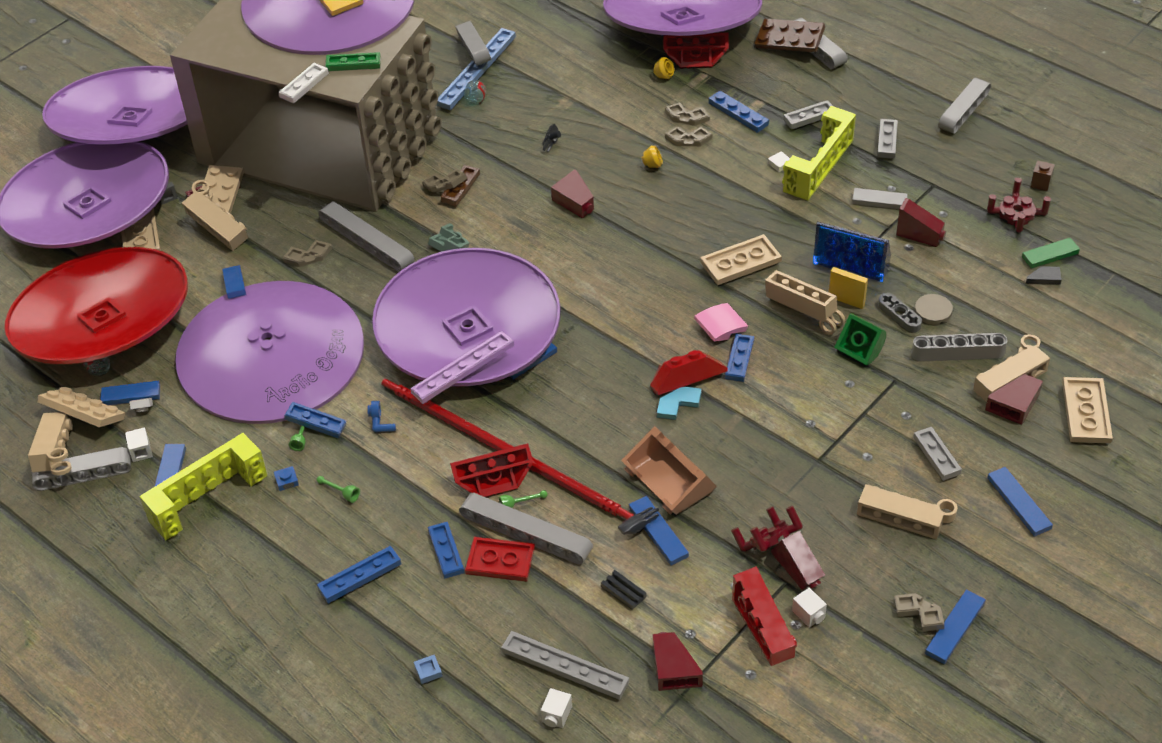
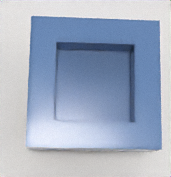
M435 655L414 662L421 684L442 677V672Z

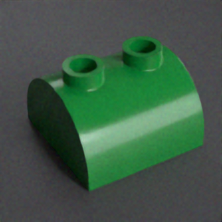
M850 313L834 348L868 365L881 352L886 340V331Z

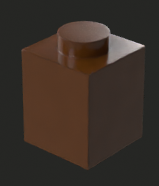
M1037 160L1030 187L1048 191L1055 164Z

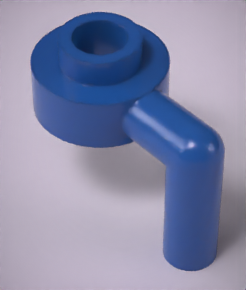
M371 401V405H368V417H372V430L374 432L396 431V424H380V401Z

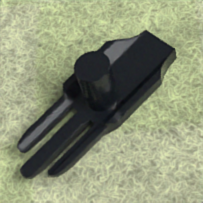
M555 123L549 127L542 142L543 151L549 152L553 144L561 137V132L558 131L559 129Z
M649 507L623 521L618 526V529L624 535L641 532L646 527V524L659 516L658 513L653 515L659 511V508L653 509V507Z

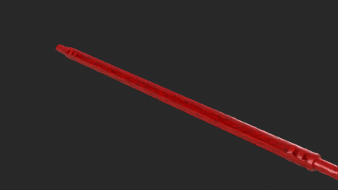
M386 378L381 382V385L394 391L395 395L497 451L514 447L430 400L422 404L411 393V390L403 385H397ZM532 457L533 464L530 469L614 516L619 515L624 519H628L634 515L621 508V505Z

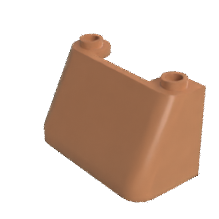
M655 426L621 460L626 465L624 470L632 477L636 475L662 500L664 503L662 507L670 515L673 512L677 515L710 494L717 487L703 471L691 462Z

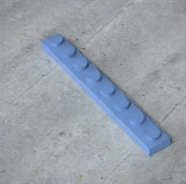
M501 28L486 45L492 60L478 66L472 60L440 95L436 106L451 110L515 39L516 33Z

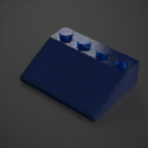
M817 221L813 264L828 268L835 267L880 282L884 281L891 258L889 240Z

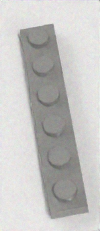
M513 631L510 632L501 647L502 652L619 700L629 684V677Z

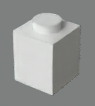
M145 428L125 433L133 462L153 457Z
M808 588L793 598L792 611L810 628L815 623L819 624L824 620L827 604Z
M550 688L541 708L542 722L550 727L563 728L572 708L571 694Z

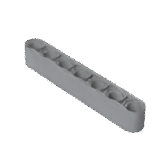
M331 202L318 212L320 219L325 224L396 271L400 272L414 262V256L408 249L336 202Z
M470 493L459 508V513L467 520L524 543H533L536 548L576 564H583L593 548L592 542L581 535L475 493Z

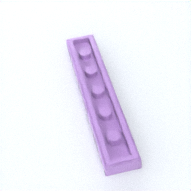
M503 331L497 333L410 388L411 393L424 404L513 347L514 341Z

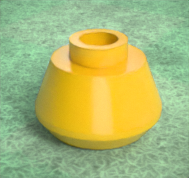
M662 57L654 65V74L662 79L672 78L674 74L672 61Z
M651 145L643 152L642 161L645 166L649 168L661 167L663 160L656 146Z

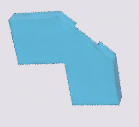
M681 387L663 396L659 401L657 417L676 420L679 405L699 408L701 389Z

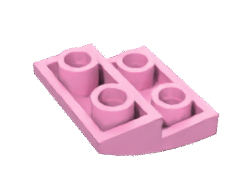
M728 303L710 307L694 317L700 327L704 329L713 341L729 340L732 333L746 332L748 325Z

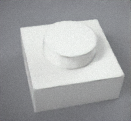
M152 398L130 401V408L136 409L137 412L147 411L148 407L153 406Z

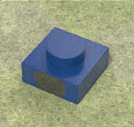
M293 466L274 472L279 491L299 486Z

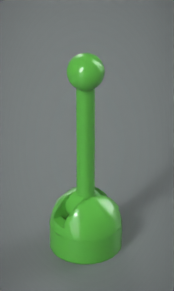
M302 425L299 434L293 435L289 441V447L294 451H302L305 447L306 441L302 435L305 427Z
M323 476L317 477L319 484L324 483L342 491L344 499L351 503H354L360 495V489L356 486L349 485L343 488L325 480Z
M542 490L538 494L516 499L509 495L499 496V503L513 508L517 502L539 497L546 498L548 493Z

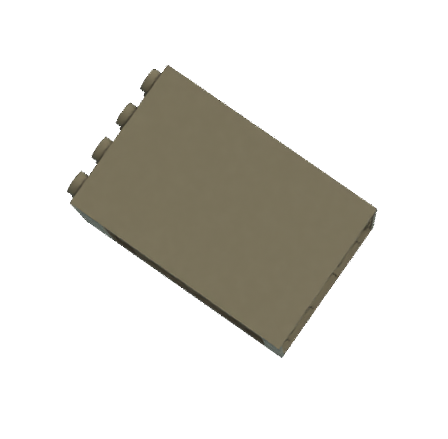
M220 0L170 54L197 162L207 166L243 168V176L377 212L385 200L389 201L392 199L398 181L401 178L405 179L408 177L411 163L416 157L423 156L427 141L431 136L436 137L441 129V118L436 116L435 110L438 102V92L433 90L432 86L435 66L429 62L428 54L432 40L431 36L426 34L424 19L408 16L396 30L381 40L359 49L337 53L380 52V69L328 71L329 74L295 103L280 98L279 91L313 63L325 67L326 55L291 53L263 43L249 31L243 20L241 11L242 0Z

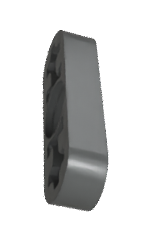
M884 293L880 295L879 308L901 327L911 333H916L921 329L922 319L893 294ZM903 311L905 314L898 315L895 312Z

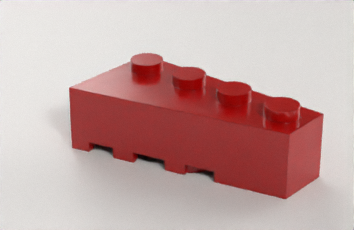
M757 566L733 575L732 601L769 664L774 666L794 658L797 642L794 636L790 634Z

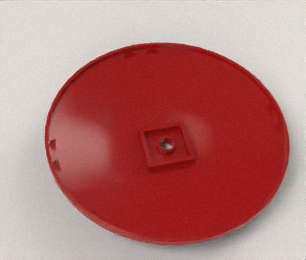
M120 247L89 253L51 269L27 286L15 299L7 313L5 333L15 351L37 362L73 364L105 358L144 341L165 326L175 316L185 301L188 292V278L185 269L176 258L156 249Z

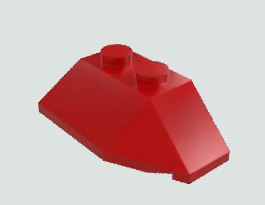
M728 33L681 36L663 35L664 51L680 68L713 67L729 49Z
M693 350L686 355L672 357L669 361L660 364L650 387L657 395L727 372L728 368L712 356L700 350Z
M527 443L450 463L457 485L470 493L487 497L518 489L531 468L533 459L529 444Z

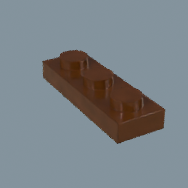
M464 165L460 171L465 173L467 179L454 188L446 189L441 195V202L457 206L480 175V169Z

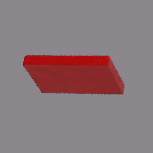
M474 537L465 573L467 575L527 582L535 544Z

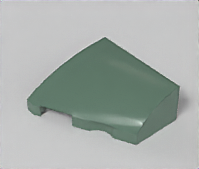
M451 223L442 226L440 233L430 237L428 241L429 245L441 252L469 247V242L462 237V234L453 231Z

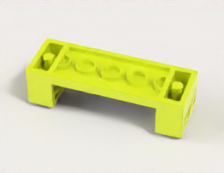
M830 106L827 112L823 113L821 118L823 126L820 134H822L821 142H824L825 145L819 149L817 156L813 157L811 161L792 155L784 163L783 192L807 201L811 198L853 142L856 114Z
M241 433L142 494L140 499L148 521L165 541L183 530L177 511L190 502L198 499L237 473L250 486L267 477L261 450L244 433Z

